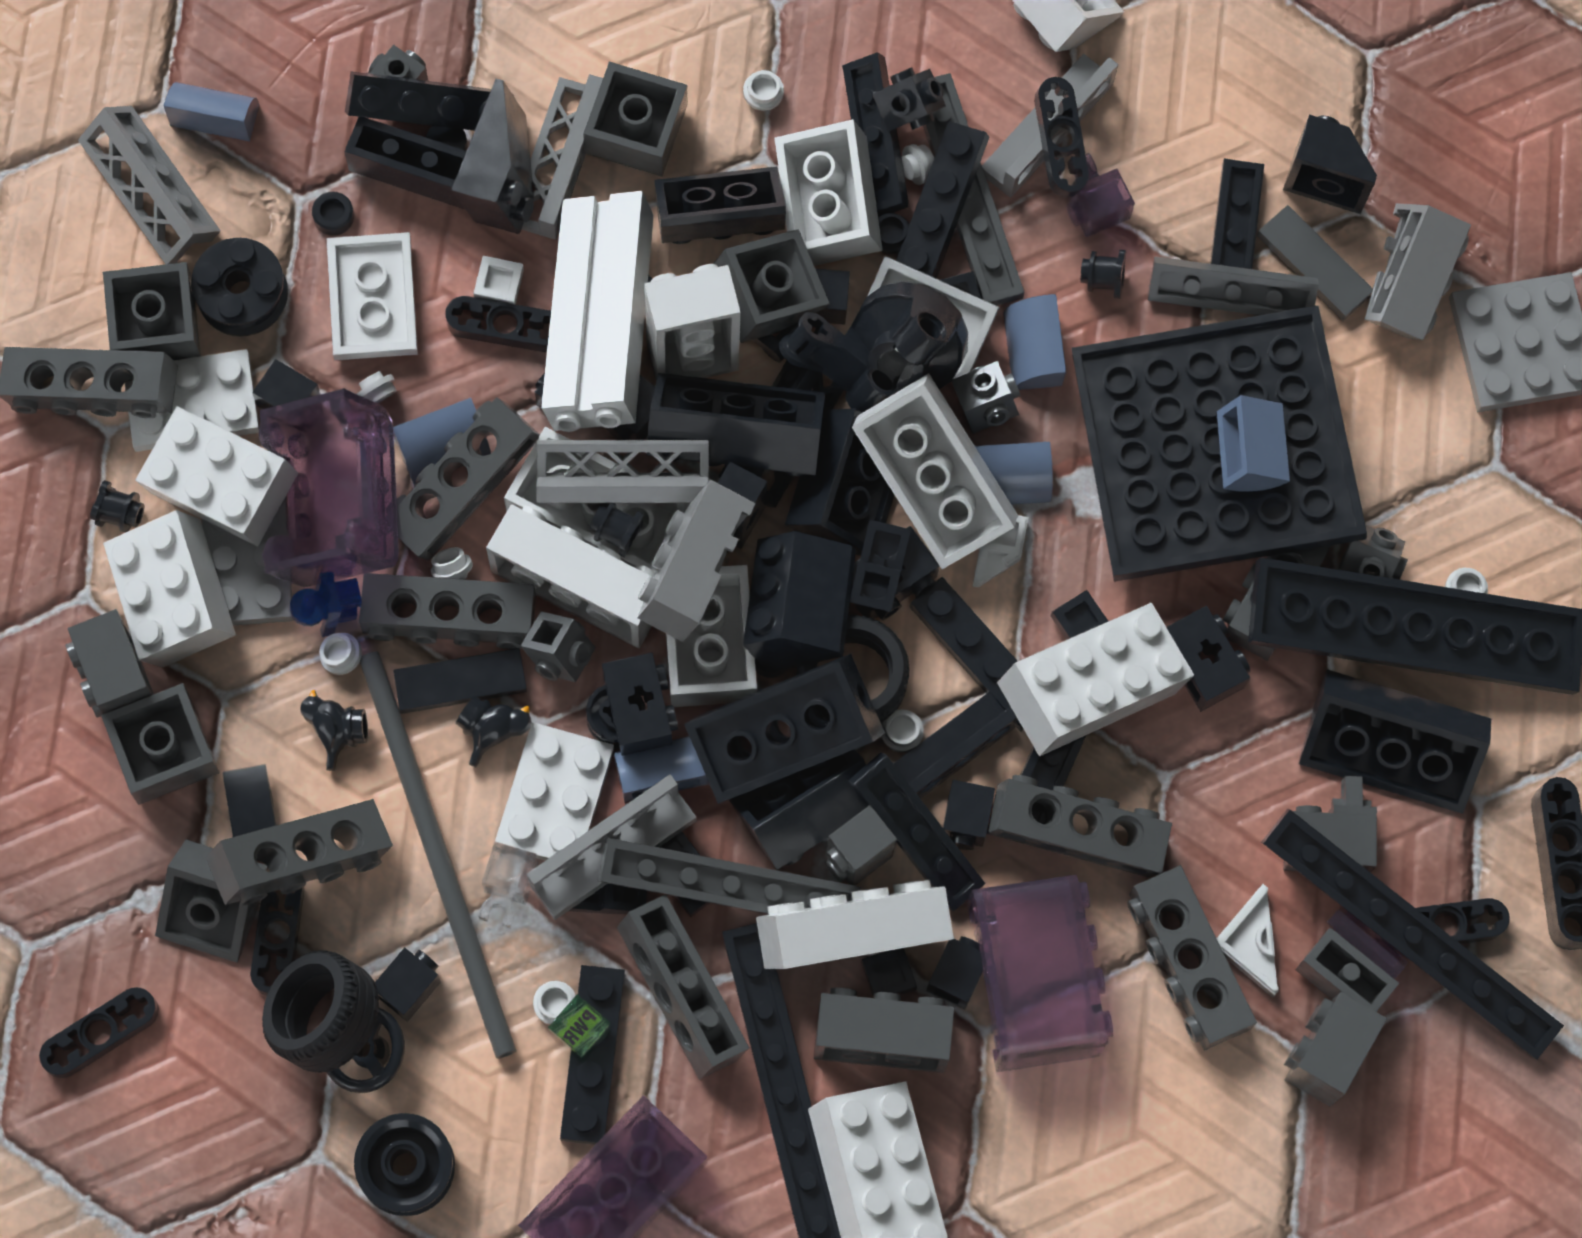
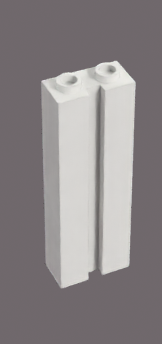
M643 191L610 194V201L597 202L595 196L563 199L541 407L554 431L572 432L580 428L601 426L614 428L623 424L636 423L645 320L644 283H648L654 214Z

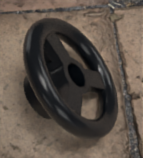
M378 1007L376 1024L367 1041L370 1045V1052L367 1056L363 1057L361 1049L352 1058L360 1067L368 1069L373 1077L366 1080L353 1079L345 1075L340 1068L327 1072L332 1081L344 1090L354 1093H368L378 1090L394 1078L402 1065L405 1054V1040L402 1029L396 1019L382 1008ZM382 1025L387 1029L391 1038L392 1050L390 1059L389 1044L383 1037L378 1035Z

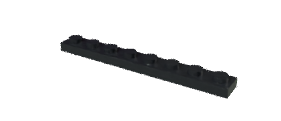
M1287 809L1261 843L1536 1060H1538L1564 1027L1562 1023L1292 810Z
M757 923L722 931L798 1238H841L808 1109L812 1106L777 969H764Z

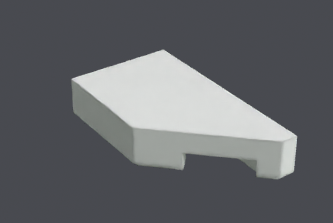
M1018 515L1013 529L980 547L973 587L979 588L1020 561L1029 517Z

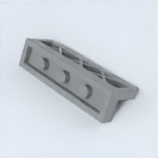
M1083 54L1062 77L1074 89L1080 121L1114 83L1119 64L1110 57L1099 66ZM1051 89L1045 98L1046 100H1053L1056 112L1048 120L1059 117L1058 105L1064 99L1063 96H1056L1055 90ZM1035 108L982 165L986 179L1010 198L1045 161ZM1062 127L1054 128L1051 130V139L1058 146L1070 132Z
M589 74L586 84L559 77L530 160L532 182L536 189L533 192V200L536 201L541 198L544 205L538 219L539 222L532 220L524 222L521 230L557 239L560 230L563 199H571L586 156L583 133L603 78ZM565 91L582 96L577 111L568 116L561 105ZM559 113L562 119L555 121L557 114ZM566 126L569 134L564 148L554 152L548 141L549 136L552 132ZM545 148H546V150L548 151L549 155H547V156H545V157L542 158L543 153H544ZM554 162L556 171L552 182L542 188L536 178L537 170Z
M132 106L104 107L78 141L164 263H177L194 243L212 242L221 230ZM103 130L109 137V154H105L95 141ZM121 161H126L131 168V185H126L121 178ZM143 192L149 193L154 200V217L148 216L143 209ZM165 224L171 225L180 237L172 248L165 240Z
M537 440L536 503H691L709 481V440ZM546 452H564L575 463L565 473H546ZM575 452H586V453L583 454L581 457H579ZM596 452H607L617 464L607 473H597L586 462ZM618 452L628 453L624 457H622ZM639 452H650L660 463L650 473H639L629 461ZM661 452L671 453L667 457H665ZM682 452H700V473H682L671 462ZM579 468H581L585 473H575V472H576ZM622 468H624L628 473H618V472H619ZM665 468H667L671 473H661V472H662Z
M669 774L528 872L527 878L530 887L553 919L556 920L608 884L598 882L606 838L659 848L695 823L697 818L679 794L677 782Z

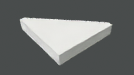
M1262 884L1216 939L1226 959L1273 998L1279 991V987L1277 986L1275 969V949L1272 922H1270L1268 887Z

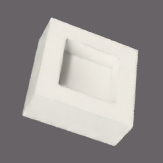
M483 256L473 293L474 297L516 304L524 265L522 263Z

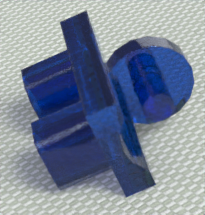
M333 571L320 573L315 590L302 589L292 596L289 604V612L292 619L302 626H314L323 620L320 628L321 636L325 637L334 634L338 623L357 619V607H361L362 604L357 578L335 582Z

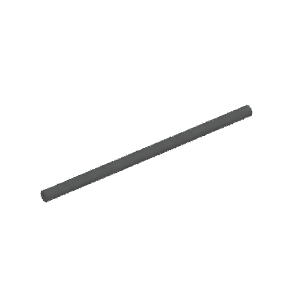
M377 651L367 653L361 656L360 664L496 1059L507 1057L517 1052L380 653Z

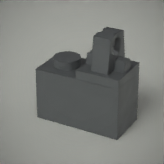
M1344 776V779L1341 781L1340 799H1332L1331 809L1328 813H1323L1321 807L1312 805L1298 806L1296 811H1293L1370 873L1377 866V807H1372L1371 800H1363L1362 777ZM1283 861L1284 871H1296Z

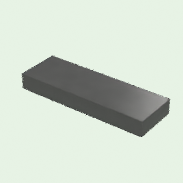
M1289 205L1258 231L1257 237L1296 275L1318 278L1317 296L1342 321L1371 297L1373 288Z

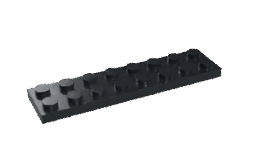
M1260 557L1255 563L1248 644L1574 695L1580 692L1582 609Z

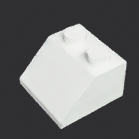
M1012 0L1016 12L1031 22L1039 32L1038 36L1041 42L1055 52L1077 48L1124 13L1115 0Z

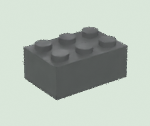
M831 988L830 994L821 993L814 1049L815 1060L944 1073L950 1060L954 1007L944 1006L945 1000L934 997H919L918 1003L900 1001V995L887 992L874 993V998L857 997V991L848 988Z

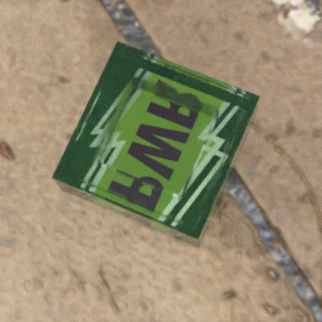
M577 994L548 1026V1030L582 1058L608 1029L610 1022Z

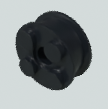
M248 238L222 240L209 247L199 257L192 272V293L203 317L213 328L224 334L239 337L258 334L272 326L285 309L288 299V285L285 275L275 254L258 241ZM246 281L250 283L249 288L243 293L234 294L230 292L232 286L237 282Z
M399 1113L380 1119L363 1134L355 1152L354 1171L361 1190L377 1208L396 1216H414L435 1207L448 1193L454 1178L455 1159L446 1136L436 1124L419 1115ZM407 1153L415 1156L417 1165L411 1174L399 1176L393 1172L394 1160L399 1155Z

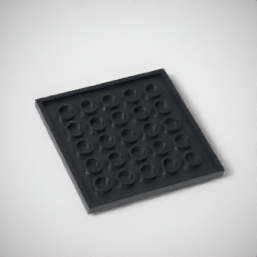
M1319 306L1071 348L1114 582L1366 540L1365 521ZM1240 395L1283 403L1289 482L1275 488L1260 491L1223 489L1217 411Z

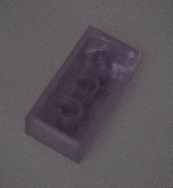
M643 1095L518 1226L527 1238H637L708 1164V1156Z

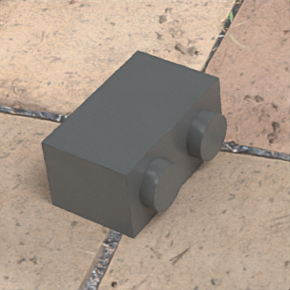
M869 805L828 836L826 856L829 859L825 861V864L837 881L842 882L845 879L849 885L855 886L893 857L897 838L871 805Z
M1332 928L1325 932L1295 969L1330 999H1333L1341 991L1376 1012L1399 984Z

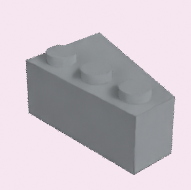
M1396 203L1393 215L1400 218L1395 238L1391 236L1386 238L1384 250L1390 252L1385 273L1382 271L1377 272L1365 320L1406 338L1424 340L1425 335L1435 325L1437 319L1435 311L1439 301L1448 292L1452 284L1453 275L1451 272L1456 260L1467 248L1469 241L1467 234L1471 224L1429 205Z
M710 479L684 512L676 510L665 533L671 535L668 544L663 543L660 546L652 562V566L657 568L654 578L648 577L639 593L638 599L643 601V605L637 618L683 642L699 624L722 576L719 574L726 553L727 551L733 552L739 540L734 537V533L743 520L751 515L756 503Z

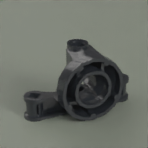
M899 282L881 286L867 296L845 335L828 323L822 316L813 312H806L799 319L798 328L792 334L785 335L779 342L780 352L789 363L796 367L822 372L847 391L845 398L849 407L856 408L863 413L928 373L938 389L950 383L968 352L969 332L961 312L945 295L926 285ZM812 327H816L814 332L811 331ZM798 348L801 349L800 353L796 352Z

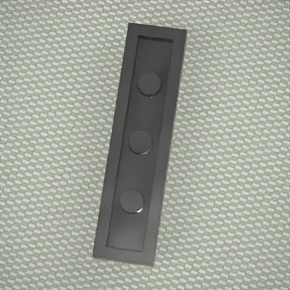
M1154 256L1148 301L1265 315L1315 306L1319 281L1318 278Z

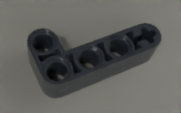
M1555 777L1549 779L1535 792L1531 800V810L1549 935L1556 946L1562 949L1576 950L1582 949V813L1576 786L1566 778ZM1551 793H1553L1554 800L1562 801V805L1558 809L1555 801H1548L1547 797ZM1556 817V821L1551 823L1550 821ZM1552 834L1565 836L1569 842V851L1557 849L1553 844ZM1563 875L1571 878L1575 884V893L1564 892L1558 884V876ZM1565 918L1577 920L1581 926V936H1573L1567 932L1564 926Z

